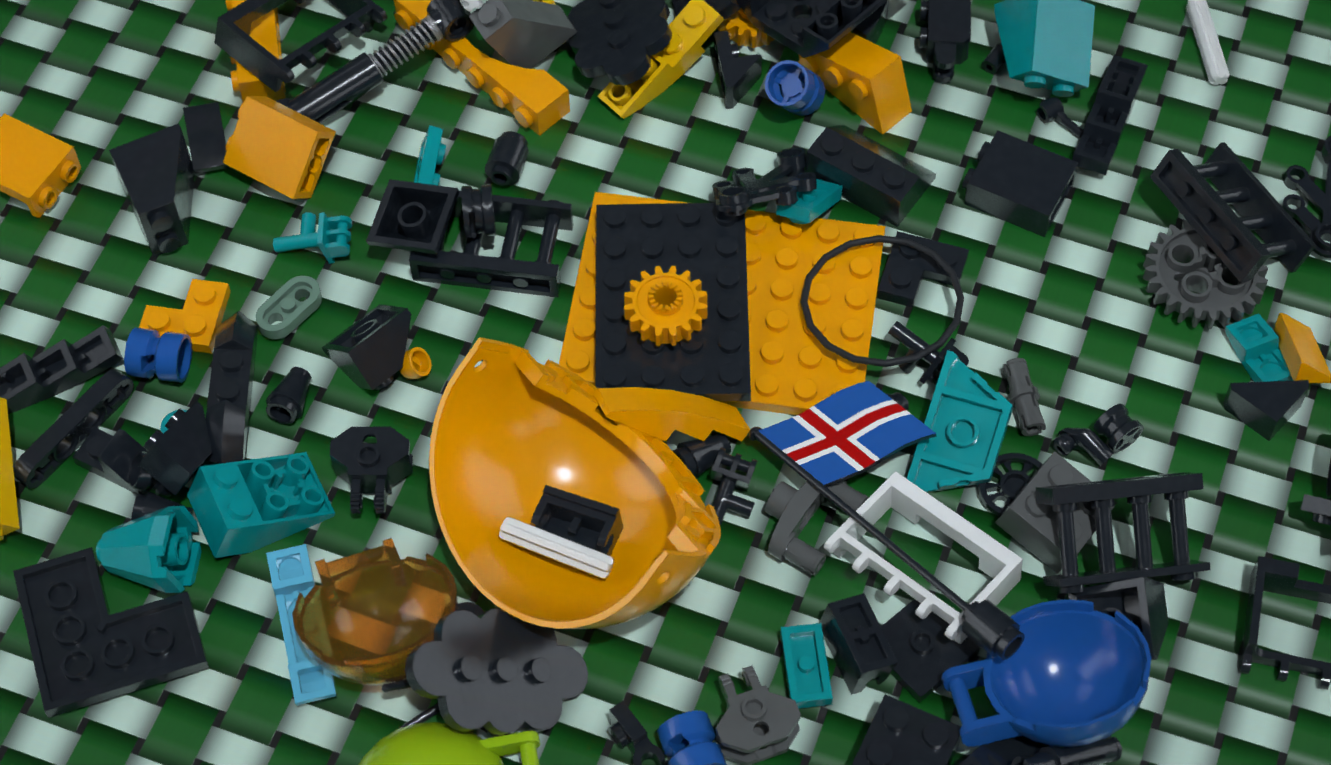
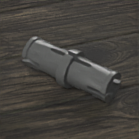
M1023 358L1008 360L1007 364H1003L1002 369L1009 386L1010 394L1008 399L1017 413L1021 433L1024 436L1042 433L1041 430L1046 429V424L1039 408V391L1031 382L1027 362Z

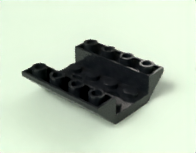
M736 0L754 27L804 58L829 50L888 1ZM802 14H805V15H809V16H810L809 18H807V17H800V18H797V19L795 18L796 16L802 15Z

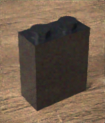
M997 130L991 143L985 141L977 158L979 164L976 169L970 168L964 178L962 188L967 189L964 204L1045 237L1074 185L1078 162Z

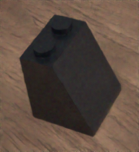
M179 123L110 149L109 151L123 190L153 257L173 252L177 248L188 244L195 173Z

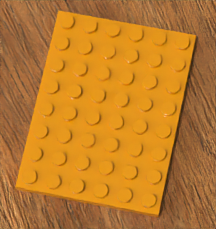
M595 192L559 365L595 386L597 205L686 202ZM747 210L745 213L751 401H727L722 403L737 408L799 415L834 393L865 382L867 364L853 363L827 350L807 328L800 303L806 275L822 255L849 240L876 235L884 236L885 226L816 218L807 224H796L791 222L789 218L776 215V213ZM882 242L850 247L827 260L812 279L807 302L814 325L831 344L855 356L869 357L883 250Z

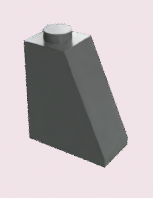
M488 0L480 9L475 10L469 15L484 40L511 65L522 68H533L577 33L559 5L534 0Z

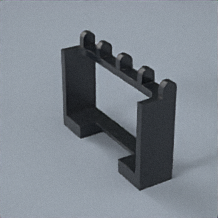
M246 0L218 17L214 43L274 92H277L281 89L282 81L289 83L294 80L292 68L301 63L306 68L311 69L317 64L314 54L325 47L332 53H336L342 48L339 38L349 32L356 37H360L366 31L370 32L373 30L375 21L382 23L387 20V14L384 9L372 0H328L348 17L279 60L249 35L252 22L288 0ZM294 0V1H295L297 4H301V3H303V2L306 1V0Z
M1258 556L1250 576L1240 672L1249 674L1252 663L1278 667L1277 680L1281 681L1287 680L1289 670L1318 675V687L1328 690L1331 678V663L1263 650L1257 647L1263 591L1331 604V586L1299 580L1300 564Z

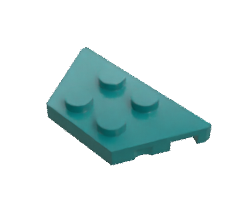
M947 350L924 422L927 427L936 433L937 437L918 442L907 476L909 481L927 493L990 482L1013 410V405L999 392H995L988 385L987 381L978 373H974L952 351Z

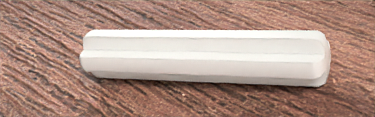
M1188 0L1187 12L1209 82L1214 86L1218 84L1223 85L1228 81L1230 74L1207 1Z
M506 517L501 524L499 537L504 541L601 579H606L611 573L614 564L612 556L512 517Z

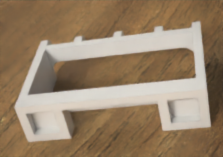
M896 471L856 510L858 514L872 525L890 508H893L914 524L923 518L978 556V568L993 578V580L970 604L975 601L980 603L988 599L997 606L1021 579L1023 563L1021 557ZM851 517L827 539L824 549L828 552H834L836 556L841 558L848 551L857 557L852 565V569L857 573L863 572L869 566L889 581L886 583L883 591L889 596H893L899 589H902L921 604L918 606L915 614L921 619H925L931 612L944 619L949 624L945 631L946 637L955 640L959 644L968 637L962 632L963 621L961 618L964 611L960 614L860 543L858 540L867 531Z

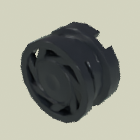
M482 184L479 189H472L471 186H461L466 238H476V235L480 233H485L487 237L496 236L491 184Z

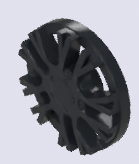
M1021 453L999 455L992 476L999 479L1000 482L996 484L989 482L978 484V491L984 508H988L999 518L1032 478V476L1029 477L1027 474L1033 468L1038 470L1042 463L1031 456ZM1011 462L1024 463L1023 471L1012 470ZM999 464H1001L1006 472L1004 475L997 467ZM999 491V493L987 494V492ZM1002 500L1006 505L1002 509L995 502Z

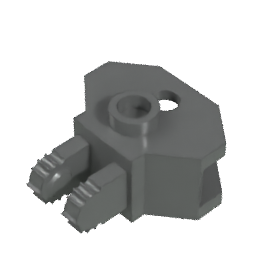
M751 665L742 668L743 680L749 690L747 692L737 695L733 680L728 674L718 677L720 688L727 703V711L716 726V743L720 745L726 760L742 765H752L786 753L800 731L798 721L801 718V714L795 700L770 693L766 685L761 686L754 667Z

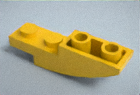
M690 0L669 24L672 30V39L662 51L650 56L651 66L647 73L641 79L627 85H615L609 82L598 97L623 119L637 112L669 88L705 52L701 47L702 44L724 21V18L705 1Z

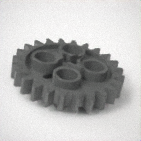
M1183 220L1180 230L1171 224L1167 234L1159 232L1156 243L1151 242L1143 267H1145L1143 280L1148 281L1146 292L1156 293L1153 303L1155 305L1166 303L1165 315L1173 311L1178 312L1177 322L1179 323L1186 317L1192 318V327L1194 328L1197 327L1200 320H1205L1208 329H1212L1215 320H1219L1225 328L1229 324L1231 317L1238 322L1242 320L1244 313L1251 315L1255 305L1260 304L1268 282L1265 278L1268 267L1262 265L1250 281L1241 283L1216 254H1213L1215 252L1187 220Z

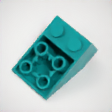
M306 452L200 466L187 494L214 558L253 552L330 519L335 515V511Z

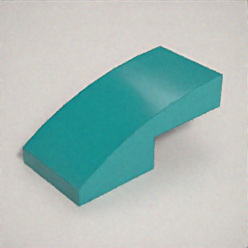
M1259 313L1225 326V333L1236 355L1254 382L1293 381L1281 350L1278 348L1279 336Z

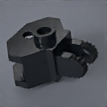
M391 426L350 427L330 442V458L334 472L351 486V514L361 513L363 494H375L374 508L376 514L386 513L388 493H392V486L413 473V455L410 454L409 439ZM368 437H374L377 439V443H366L364 440Z

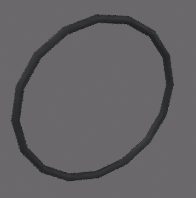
M876 235L849 240L822 255L806 275L800 303L807 328L827 350L853 363L889 367L918 361L944 346L960 324L964 295L956 272L936 251L911 239ZM877 242L906 245L932 257L950 276L957 296L953 321L937 342L914 355L887 360L855 356L831 344L814 325L807 302L812 279L827 260L850 247Z

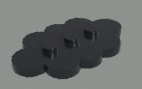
M584 0L571 9L568 19L577 33L568 42L575 53V63L581 74L587 78L607 75L610 82L615 85H627L641 79L651 66L650 56L662 51L672 39V30L667 22L670 10L665 0Z
M499 608L485 611L478 617L466 610H458L446 614L438 621L434 629V641L415 647L410 651L405 664L407 681L413 691L421 697L438 699L441 716L447 725L461 732L475 730L483 726L490 733L499 736L515 732L520 727L525 731L536 732L552 728L562 714V701L577 697L582 693L588 680L586 662L581 654L572 647L557 645L553 628L541 627L514 618Z

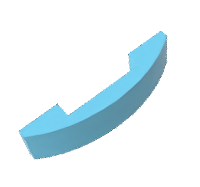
M303 544L268 552L266 555L272 586L276 595L295 704L297 706L335 697L337 694L330 653L307 546Z

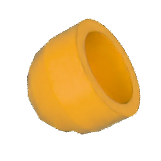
M414 347L405 351L403 366L399 370L403 377L410 380L428 375L432 368L430 356L421 347Z

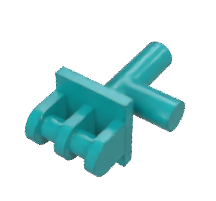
M309 212L304 213L301 219L300 234L274 238L275 252L319 247L329 264L335 263L336 257L347 256L350 253V246L347 243L351 240V232L348 230L352 227V219L347 216L327 217L325 212L319 213L318 232H315L316 215Z

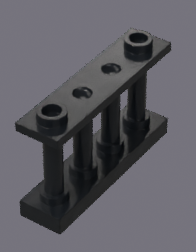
M1225 142L1220 143L1206 163L1200 165H1192L1179 149L1169 150L1150 175L1154 183L1241 283L1250 281L1266 260L1272 257H1278L1291 272H1296L1317 246ZM1209 178L1219 191H1215L1205 179ZM1227 204H1232L1242 217H1238ZM1251 230H1255V232L1262 238L1265 244H1262L1254 236Z
M459 191L460 193L451 217L463 218L461 191ZM493 195L495 222L508 223L500 257L478 255L483 233L477 234L476 238H467L465 249L462 253L442 251L447 228L437 254L411 251L409 263L414 281L558 298L561 288L559 265L551 264L558 229L573 230L572 204L563 203L558 200L543 201ZM522 225L544 227L537 261L535 262L515 260Z
M1181 472L1036 487L1037 504L1052 505V511L1057 512L1062 569L1061 575L1043 576L1044 585L1059 587V593L1084 592L1085 584L1171 575V580L1173 581L1196 579L1195 572L1210 570V562L1190 560L1185 499L1189 498L1188 491L1204 489L1202 473ZM1164 493V500L1169 501L1174 562L1153 564L1148 503L1152 502L1151 495ZM1127 497V504H1132L1137 566L1116 568L1111 506H1115V498ZM1090 501V508H1094L1099 570L1078 573L1073 510H1077V502Z

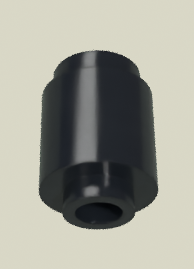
M507 131L495 140L485 165V173L492 182L500 186L516 184L519 181L529 154L526 138L517 132Z

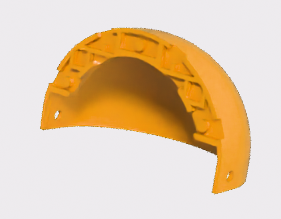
M479 337L454 372L440 399L434 418L429 451V474L435 512L448 547L468 579L485 597L508 614L534 625L556 629H595L624 623L656 609L673 598L701 570L712 551L718 545L721 537L719 519L714 506L710 504L705 506L700 497L705 491L681 459L661 439L607 418L593 395L597 387L549 359L545 365L538 363L527 349ZM483 360L479 366L475 367L479 361ZM545 485L619 508L624 528L611 553V556L614 558L611 573L606 579H601L502 540L499 537L501 524L506 517H512L536 526L531 523V519L543 495Z

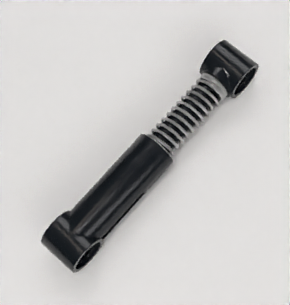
M432 0L427 8V17L421 19V24L416 22V27L410 26V30L405 29V34L400 33V38L395 36V41L390 39L389 44L384 43V48L379 46V52L374 50V55L370 53L367 55L363 52L292 100L284 98L277 100V102L318 123H322L383 83V73L387 75V70L392 72L393 66L398 69V63L403 65L402 61L404 59L408 62L407 57L411 56V58H414L413 53L419 55L418 50L424 51V46L429 48L430 42L435 44L437 40L440 41L441 39L454 42L465 38L475 25L469 17L471 13L463 7L459 0Z

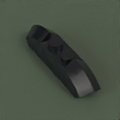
M237 311L221 323L216 333L205 418L212 453L207 459L208 462L222 464L244 461L258 326L240 311Z

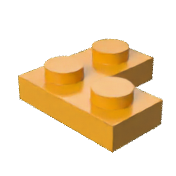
M192 279L183 309L146 305L139 328L157 330L160 336L165 332L188 334L192 341V351L212 354L217 329L222 322L231 293L229 284Z

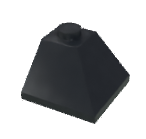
M389 179L366 239L367 244L437 254L460 193L458 188Z
M379 304L324 345L322 350L358 387L380 390L394 380L393 374L403 366L412 314L408 308Z
M1140 577L1085 587L1084 592L1069 593V600L1093 602L1095 611L1108 614L1114 618L1116 611L1125 615L1139 628L1148 642L1151 661L1158 659L1169 624L1164 583Z

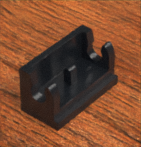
M545 485L543 495L531 519V523L535 524V527L611 556L624 528L619 508Z
M865 594L828 603L819 623L822 624L823 637L851 695L862 692L866 687V683L873 678L876 679L878 685L882 684L888 678L892 668L897 667L899 662Z

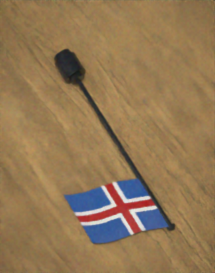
M870 381L861 382L842 389L795 417L764 429L760 427L750 429L749 438L752 441L757 439L964 611L961 618L963 621L962 632L992 657L998 656L1002 660H1007L1018 651L1025 635L1020 631V625L988 599L980 603L975 601L970 605L967 604L827 488L864 473L905 447L925 439L937 437L934 431Z

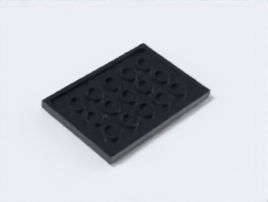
M716 203L597 205L595 387L667 389L704 396L719 402L751 401L745 213L739 216H726L725 212L716 209ZM655 266H660L663 273H668L671 266H676V274L678 275L688 270L691 272V282L700 279L702 281V291H707L708 316L707 319H702V330H694L691 333V340L683 339L677 342L675 346H672L671 343L656 346L655 342L648 339L642 341L640 332H631L629 320H625L624 293L630 292V281L636 280L641 282L642 271H646L650 276L654 275Z

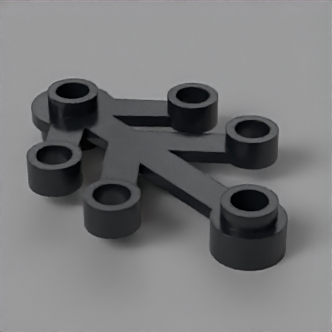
M1329 136L1325 140L1321 151L1322 158L1327 164L1325 193L1308 177V171L1302 166H1290L1284 177L1286 187L1291 190H1300L1322 213V223L1305 207V201L1299 195H1287L1281 205L1294 220L1297 219L1310 233L1309 237L1317 245L1313 251L1319 256L1331 258V136ZM1291 176H1298L1301 180L1293 179ZM1288 205H1295L1298 209H1292Z
M788 148L778 152V167L758 180L755 178L752 168H740L732 172L733 181L726 180L714 183L712 188L714 199L716 200V209L725 212L726 216H739L746 213L747 208L755 203L774 199L777 205L796 203L798 201L797 192H809L817 188L815 173L805 172L804 169L806 167V150L803 148Z

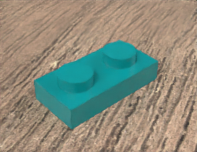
M429 125L421 143L413 182L438 186L440 174L435 173L436 165L440 166L442 164L446 145L441 144L442 128Z
M816 179L817 188L815 190L797 192L798 201L791 205H777L776 215L787 217L796 224L811 223L841 200L843 186Z
M822 624L781 627L780 635L789 698L795 700L798 708L832 705L833 696Z

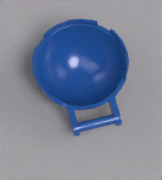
M1062 599L1042 602L1024 608L1011 616L1020 625V631L1024 633L1025 638L1018 651L1009 659L1002 660L998 656L992 657L987 653L985 660L949 668L941 677L944 688L952 694L962 724L959 734L964 745L975 747L1023 735L1030 740L1050 746L1077 747L1109 737L1120 730L1133 717L1148 690L1151 655L1148 642L1139 628L1122 613L1116 611L1114 618L1108 614L1095 611L1093 602ZM985 686V692L999 715L977 719L968 689Z

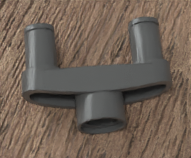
M783 481L780 482L771 493L765 506V512L779 520L772 534L768 553L781 561L786 559L811 575L816 576L823 567L827 555L800 540L798 536L822 502L826 503L829 501L832 504L834 503L807 481L799 490ZM842 481L827 487L855 511L868 499L867 495L862 494Z

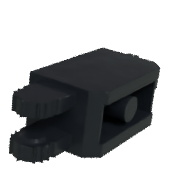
M921 0L920 21H926V27H920L919 48L926 49L925 63H933V79L942 84L951 82L954 77L955 64H962L968 59V43L971 40V0Z

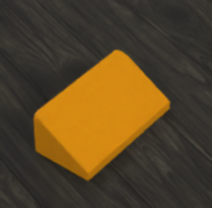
M1279 313L1274 331L1279 336V348L1293 381L1308 380L1309 383H1331V373L1311 328L1287 314Z

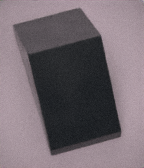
M1308 380L1230 383L1223 402L1224 409L1270 441L1302 406L1309 389Z

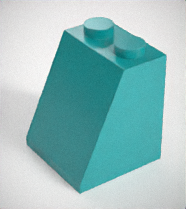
M1004 0L994 5V13L1010 78L1024 82V86L1028 88L1052 90V94L1059 97H1070L1074 95V92L1089 87L1095 5L1080 0Z

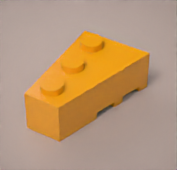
M849 32L829 50L806 58L799 55V63L820 76L827 91L882 135L912 112L900 55L852 32Z

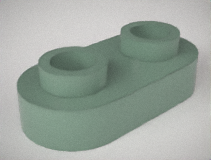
M304 275L293 277L258 308L256 322L260 333L269 339H281L296 329L321 304L322 295L318 282L312 277ZM302 297H308L305 301H298ZM276 321H281L279 324L272 325Z

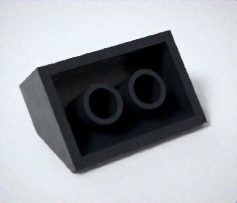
M846 125L826 127L807 150L805 172L815 173L816 179L842 185V197L896 227L899 226L936 178V173Z

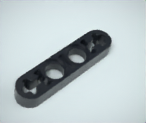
M111 369L106 372L18 458L13 467L14 477L29 489H34L45 482L82 445L94 427L99 428L129 398L134 386L132 379L118 369Z

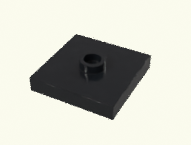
M914 599L884 623L881 628L899 662L897 667L892 668L890 674L920 703L943 684L941 677L947 669L967 664L979 654L980 647L969 637L961 644L946 637L945 631L949 624L934 612H931L925 619H921L915 614L921 603Z

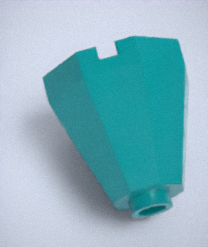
M168 506L111 528L103 533L96 547L97 558L109 573L165 593H181L185 590L183 586H190L195 582L200 562V542H193L191 532H198L197 521L185 506Z

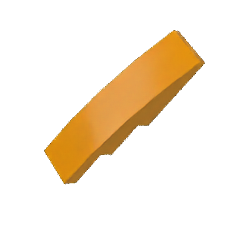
M643 387L597 388L593 394L607 418L663 441H667L674 430L705 441L710 433L715 430L742 442L750 431L749 426L737 407L704 396L675 390Z

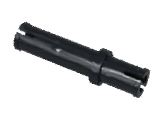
M1110 735L1105 739L1085 746L1061 748L1047 746L1041 748L1036 754L1015 758L1012 761V765H1100L1118 761L1122 755V747L1119 740Z

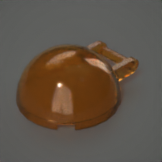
M392 538L383 540L382 546L327 563L325 559L315 561L321 585H315L305 598L302 593H299L293 610L294 628L308 655L331 675L366 686H381L386 683L407 679L405 664L410 651L418 645L434 641V629L438 621L446 614L458 609L454 576L445 564L428 553L425 555L426 561L410 556L401 560Z

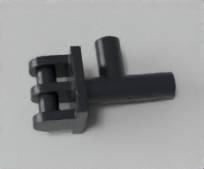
M898 321L895 322L888 332L909 348L905 356L914 355L930 346ZM951 338L941 352L935 350L922 358L930 366L919 381L924 384L928 379L937 385L947 350L954 352L959 357V360L966 366L968 365V357L953 346L956 342L955 339ZM920 360L899 364V367L902 371L911 373Z
M722 447L719 450L710 479L720 482L712 503L719 519L720 527L727 509L750 517L755 502L735 496L733 492L735 488L747 492L758 462L755 459H752L751 462L741 459L742 455L736 453V456L725 453L726 449ZM721 464H723L725 466L731 467V469L727 470L721 468L720 466ZM739 470L747 474L746 476H743L741 474L736 473V471Z

